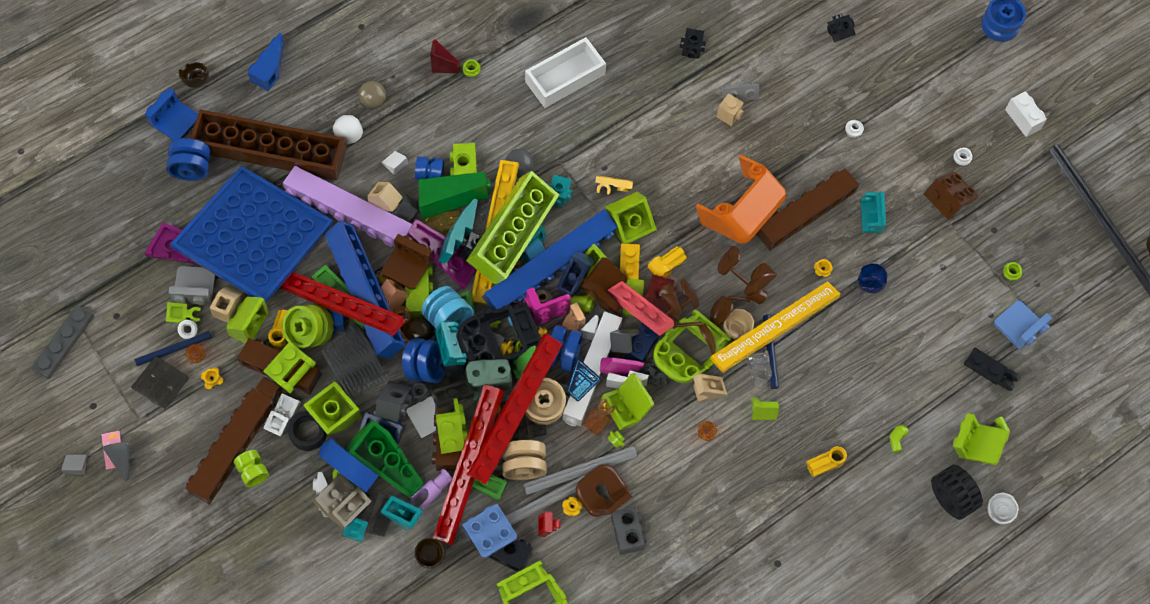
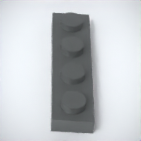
M76 305L31 369L41 376L50 379L93 319V313Z

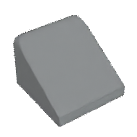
M66 455L62 472L65 475H85L87 455Z

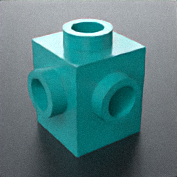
M553 175L551 184L548 185L559 194L553 206L565 207L567 201H571L573 190H571L572 179Z

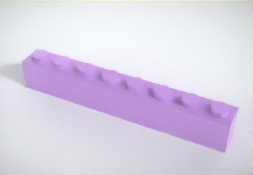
M297 166L293 167L283 182L285 192L301 199L302 202L309 206L317 207L324 214L329 213L333 215L338 221L352 224L356 230L361 229L374 239L377 237L383 240L390 247L395 246L394 239L397 234L407 235L412 225Z

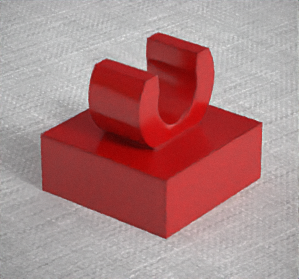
M544 512L538 516V536L546 537L552 531H557V529L561 528V520L553 519V512Z

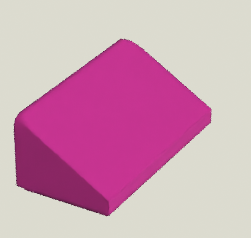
M602 358L600 373H613L628 377L629 371L638 372L644 366V363L618 358Z

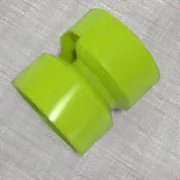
M254 449L240 454L233 461L238 472L242 473L241 478L248 488L259 485L269 477L265 465L261 464L262 460L257 450Z

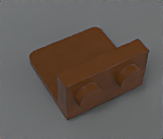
M950 172L935 179L923 193L948 220L952 219L964 205L978 198L975 190L963 181L961 175L955 172Z
M397 234L394 239L395 249L381 270L383 276L414 290L433 260L432 250L425 244L414 242L409 236Z
M602 257L581 287L591 299L600 303L599 306L607 312L610 310L618 312L622 306L608 294L607 290L621 281L626 283L628 279L607 258Z

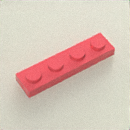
M623 281L607 290L608 294L619 305L659 336L674 327V321Z

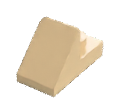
M705 374L693 376L695 382L693 387L698 402L727 395L722 377Z

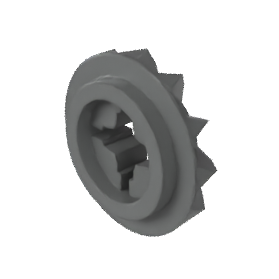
M649 358L644 363L643 374L649 375L648 383L654 386H663L671 381V378L664 372H659L655 377V369L653 368L658 367L654 363L653 358Z

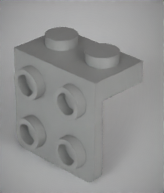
M178 267L175 287H169V295L172 302L211 305L216 275L204 267Z

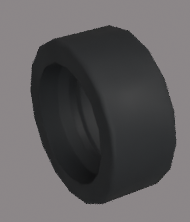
M308 411L296 414L290 420L288 426V435L293 445L304 451H312L319 448L325 442L327 436L326 432L317 423L319 434L315 439L307 442L298 439L296 428L300 423L310 420L317 423Z

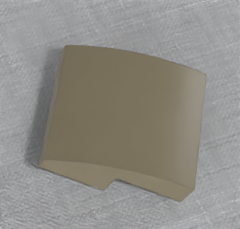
M339 474L312 500L326 516L342 528H345L372 502L359 487L354 488L342 474Z

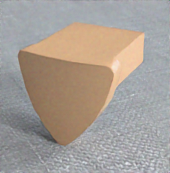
M577 302L570 305V313L562 324L569 332L572 330L581 331L585 326L586 318Z

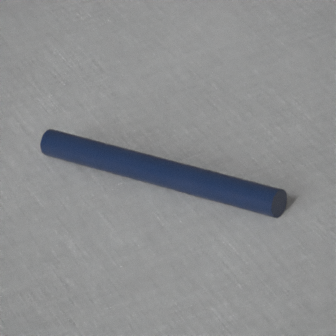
M764 315L763 322L770 319L771 316ZM774 341L766 345L771 389H778Z
M208 331L134 360L136 365L140 366L212 337Z

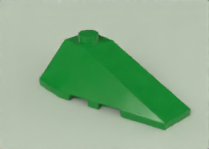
M371 420L358 431L345 448L349 454L410 499L424 484L391 434L374 420Z

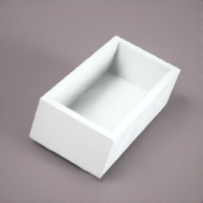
M585 37L525 71V82L543 107L547 108L604 76L606 63Z

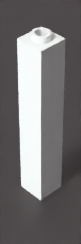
M605 311L584 360V363L600 378L602 375L600 373L601 359L609 358L611 353L610 332L620 329L622 325V317ZM598 383L579 402L570 395L563 412V420L566 424L581 427Z

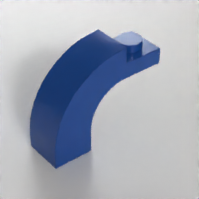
M332 438L321 446L318 455L365 492L368 491L378 478L374 471L349 454Z

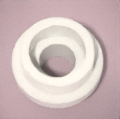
M851 120L846 124L845 131L849 137L856 138L862 135L864 126L860 121Z
M967 148L957 149L954 153V160L959 165H968L972 160V153Z
M183 320L178 325V333L184 339L192 338L197 334V325L192 320ZM190 326L191 332L186 333L184 327Z

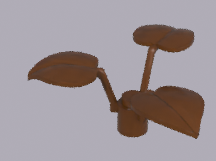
M731 246L721 257L718 264V272L721 275H726L731 271L747 285L744 290L746 298L736 296L726 298L721 296L713 305L710 313V321L717 327L732 312V300L746 301L748 303L752 300L759 305L762 304L767 298V292L762 288L777 277V274L769 265L762 263L754 269L751 274V281L748 282L733 268L740 260V251L735 246Z
M684 278L680 281L681 288L687 297V300L679 305L678 297L671 285H664L658 295L663 297L671 306V309L664 312V314L674 321L673 329L698 326L712 355L715 354L716 341L705 323L690 322L677 324V321L680 320L681 309L689 303L692 304L694 309L699 306L697 295Z

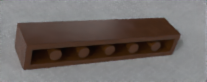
M845 168L840 172H834L830 179L827 181L822 180L816 185L815 189L812 191L807 190L797 201L794 199L785 209L777 210L756 235L771 251L855 194L859 183Z
M254 388L244 395L239 409L234 410L231 415V421L222 428L217 442L212 443L209 448V454L200 461L195 475L190 476L186 489L189 494L208 505L211 504L234 469V459L246 451L271 413V410H273L275 404L272 398Z

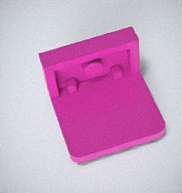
M534 288L526 290L524 302L527 303L536 325L538 323L545 324L554 317L560 318L567 315L570 311L571 297L567 294L541 304Z

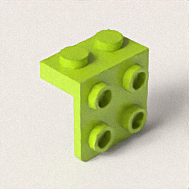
M635 373L630 374L619 389L603 394L600 398L620 431L637 425L654 406L651 396Z
M457 398L453 399L455 412L436 415L441 454L462 451L467 437L462 403L458 404Z
M967 413L965 419L960 423V432L954 438L953 447L959 458L997 465L1009 433L1005 429L981 425L974 414Z

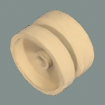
M544 378L525 415L532 422L539 425H549L556 422L565 410L566 395L563 387L555 380ZM542 399H546L548 401V404L545 402L543 404L540 403Z
M534 440L509 442L502 455V458L506 461L502 465L503 476L512 480H532L545 476L547 464L542 459L546 457V445Z

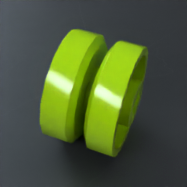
M299 305L290 308L285 314L282 322V331L287 342H291L297 348L320 347L326 344L332 336L333 320L328 310L320 305Z

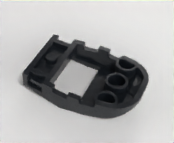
M526 302L522 303L520 307L512 308L511 305H507L500 309L492 310L491 308L484 310L483 314L472 316L462 322L457 333L462 353L466 354V359L469 362L506 359L509 362H513L534 345L537 347L541 340ZM510 317L523 349L502 356L490 323Z

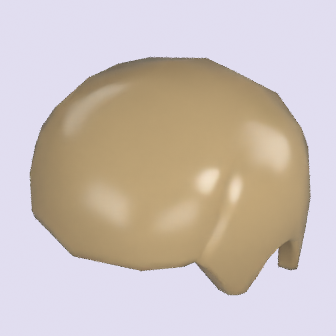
M734 309L724 321L723 329L729 337L737 340L754 328V319L746 310Z

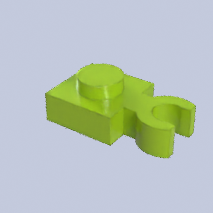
M167 302L166 322L181 323L186 318L194 322H200V318H194L193 313L195 311L201 312V308L193 307L189 310L187 309V304Z

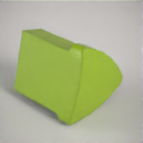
M751 397L752 420H777L779 403L759 401L758 397Z

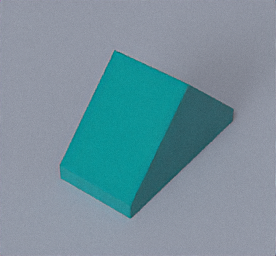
M391 495L381 513L402 529L409 530L414 527L423 511Z

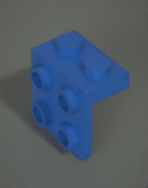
M168 88L160 94L158 100L153 105L147 108L145 116L149 125L174 141L183 138L195 125L198 113L178 101L175 91Z

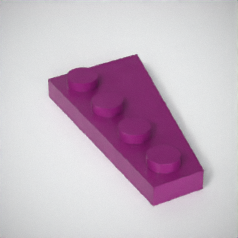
M163 222L145 252L146 257L197 264L171 248L172 241L182 230Z

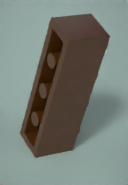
M248 338L238 356L240 365L269 377L263 371L282 350L275 346L272 348L266 346L259 339L252 340ZM304 361L299 362V364L285 378V382H288L290 380V378L304 364ZM315 365L313 368H310L293 388L311 395L321 376L318 366Z

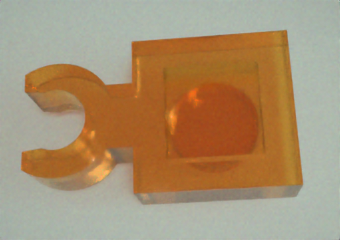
M607 399L599 403V410L596 407L593 408L583 422V425L597 436L602 433L611 420L607 415L615 410L614 405L609 410L605 408Z

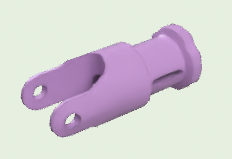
M442 469L441 473L433 481H428L411 497L410 501L415 502L420 496L429 494L426 501L419 507V509L424 510L442 494V490L452 482L453 478L446 470Z

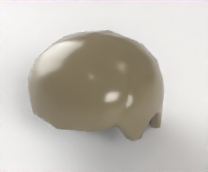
M377 81L363 83L359 89L360 102L367 108L381 106L386 100L385 88Z

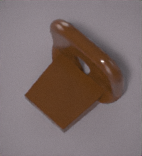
M601 464L594 468L576 486L577 498L587 512L594 517L612 514L632 497L630 492H628L627 485L617 471L608 464ZM603 483L606 486L610 495L608 500L603 499L597 494L596 487L598 484Z

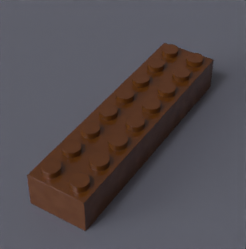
M201 109L190 139L199 140L210 147L211 156L291 171L294 166H297L315 176L333 180L338 179L347 149L344 137Z

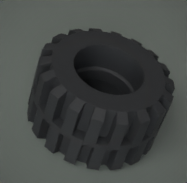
M952 464L932 477L931 485L934 495L943 509L952 517L962 520L982 507L983 499L978 485L971 475L959 465Z

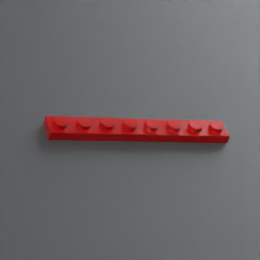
M294 272L280 286V289L392 336L405 323L403 316Z
M543 334L467 475L482 484H487L563 345L561 342L548 334Z
M488 385L483 387L433 538L443 543L453 545L475 480L467 475L492 429L504 390Z

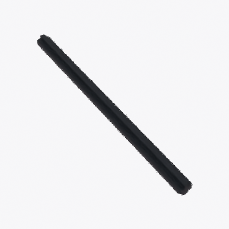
M1058 144L1052 146L1049 150L1150 296V275Z

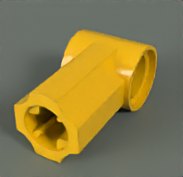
M676 246L662 257H655L647 267L659 281H662L672 273L673 269L685 262L687 257L683 249Z
M278 310L273 328L268 333L271 347L275 346L282 350L288 344L282 331V322L288 310ZM277 337L282 338L279 341H274V339H276Z
M833 447L830 451L806 461L807 468L814 478L834 468H840L847 458V453L842 447ZM838 454L841 456L842 460L835 461L832 458V455Z

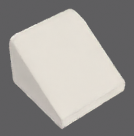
M394 151L382 161V164L395 175L408 164V160L404 155Z
M597 315L581 329L580 332H583L582 338L593 340L599 323Z

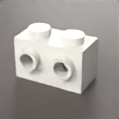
M1026 91L1013 97L1005 109L1025 137L1041 130L1047 120L1044 112L1037 107L1034 99Z

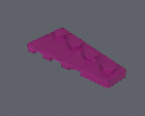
M415 219L406 236H409L418 244L427 245L432 250V261L462 289H465L476 268L457 257L460 247L453 252V255L446 264L438 262L446 237Z

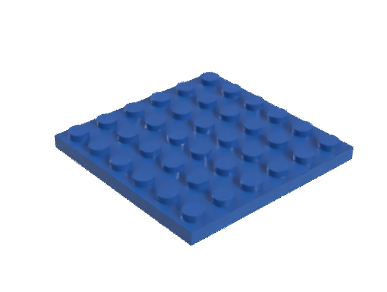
M240 166L172 241L171 248L249 296L261 297L267 303L333 225V220L252 171Z

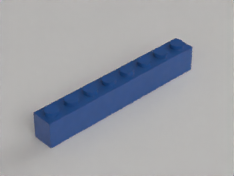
M603 209L509 275L505 280L486 291L482 298L492 310L500 309L515 301L518 304L526 298V290L534 288L536 291L541 287L540 283L544 280L549 282L555 278L557 271H565L572 256L578 251L584 253L592 244L598 247L601 245L599 242L602 239L607 241L613 237L617 225L606 210Z
M339 221L325 236L333 252L334 260L341 271L340 274L345 280L348 292L353 297L391 312L354 226ZM363 324L366 335L370 339L376 355L379 357L391 359L406 345L399 330L392 336Z

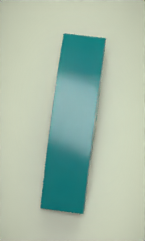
M474 198L452 225L442 245L438 262L446 264L453 255V252L462 244L463 238L467 237L472 231L477 199Z

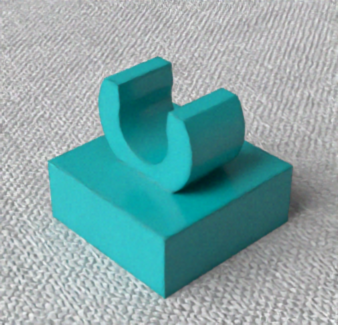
M354 518L343 529L341 536L362 542L368 522Z

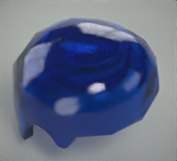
M870 263L861 268L860 275L858 276V284L861 290L867 293H878L885 288L887 272L883 266Z

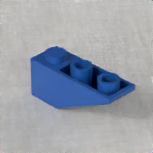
M279 33L277 37L271 40L268 48L261 52L259 59L248 69L250 81L266 91H269L279 79L284 49L282 33Z

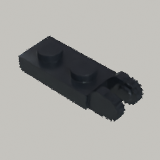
M974 347L964 362V365L1008 391H1013L1015 386L1007 379H1003V375L1015 382L1020 380L1019 374L1008 369L976 347Z

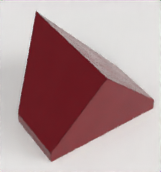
M436 39L433 40L430 52L432 73L458 74L460 72V62Z

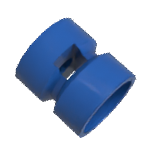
M417 156L415 180L443 177L444 159L433 158L429 160L428 157Z

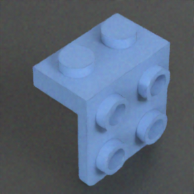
M1017 300L995 319L994 325L1020 350L1026 344L1030 346L1037 339L1035 336L1038 333L1043 334L1050 327L1048 323L1052 318L1046 313L1039 319L1022 301Z
M498 504L485 508L481 514L476 517H470L462 524L466 537H470L483 558L489 557L517 539L516 532Z

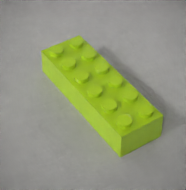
M532 171L520 177L466 261L495 285L505 280L559 194Z

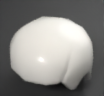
M352 115L341 116L333 125L334 135L344 137L346 144L357 142L363 134L359 120Z
M1002 492L995 494L989 499L987 511L995 523L1003 525L1011 523L1018 515V504L1012 495Z

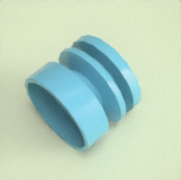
M444 286L433 291L427 297L422 306V315L435 328L438 327L440 322H457L458 333L462 322L474 316V310L452 287Z

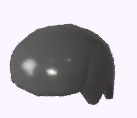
M514 149L506 156V161L519 162L518 178L530 171L533 172L535 164L528 151Z

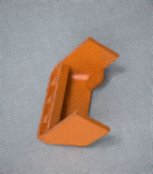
M740 155L738 158L743 176L755 182L734 206L729 203H721L712 211L697 204L696 209L701 225L738 243L744 244L756 235L785 201L786 192L784 187L764 165Z

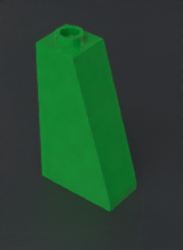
M486 172L420 179L419 208L422 219H428L469 205L474 198L478 201L489 198L488 190H492L491 180L487 179Z

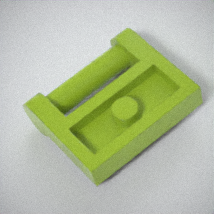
M289 342L263 372L291 394L294 390L293 387L310 368L316 365V362ZM303 360L304 364L297 370V372L290 378L288 382H285V378L292 372V370L299 364V362Z

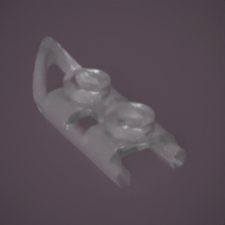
M490 199L488 200V205L477 204L475 214L478 217L477 220H474L472 231L481 233V237L486 229L492 201Z

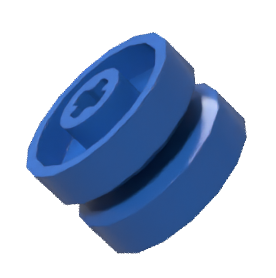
M1019 0L990 1L981 20L984 33L990 39L998 42L1012 40L1017 36L1024 23L1026 9Z
M181 138L170 142L168 147L169 157L166 164L167 173L172 177L186 181H197L206 178L209 171L210 147L204 142L195 139Z
M556 324L551 337L563 345L551 367L555 368L561 357L560 369L571 373L580 352L583 332L572 330L566 340V327Z
M421 338L411 339L406 344L402 356V369L406 378L411 381H425L428 383H438L444 378L445 373L440 367L442 358L438 341Z

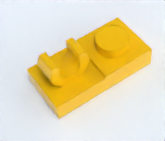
M600 175L596 176L595 183H601L597 187V193H600L601 187L605 186L608 195L611 192L610 185L617 187L618 191L628 192V189L633 188L634 182L632 180Z
M621 243L620 271L628 279L639 278V244Z

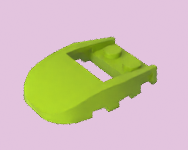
M694 310L692 316L688 319L684 317L678 322V324L690 322L705 323L715 338L716 353L726 347L731 337L697 310ZM698 326L671 328L666 331L665 336L655 346L653 354L654 363L668 377L679 383L688 384L693 382V376L703 374L714 364L710 357L701 366L673 343L687 328L707 344Z
M541 561L497 583L504 604H511V600L543 583L547 584L556 603L554 604L568 603L563 590L561 591L552 575L547 574L543 569Z

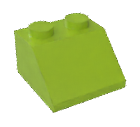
M635 192L605 206L606 212L617 225L615 232L622 244H629L657 230L647 199L639 192Z
M246 297L243 302L239 303L236 310L237 313L227 323L229 336L245 344L248 338L254 340L269 315L265 300L261 297Z
M335 381L303 405L327 435L346 430L361 418L359 408Z

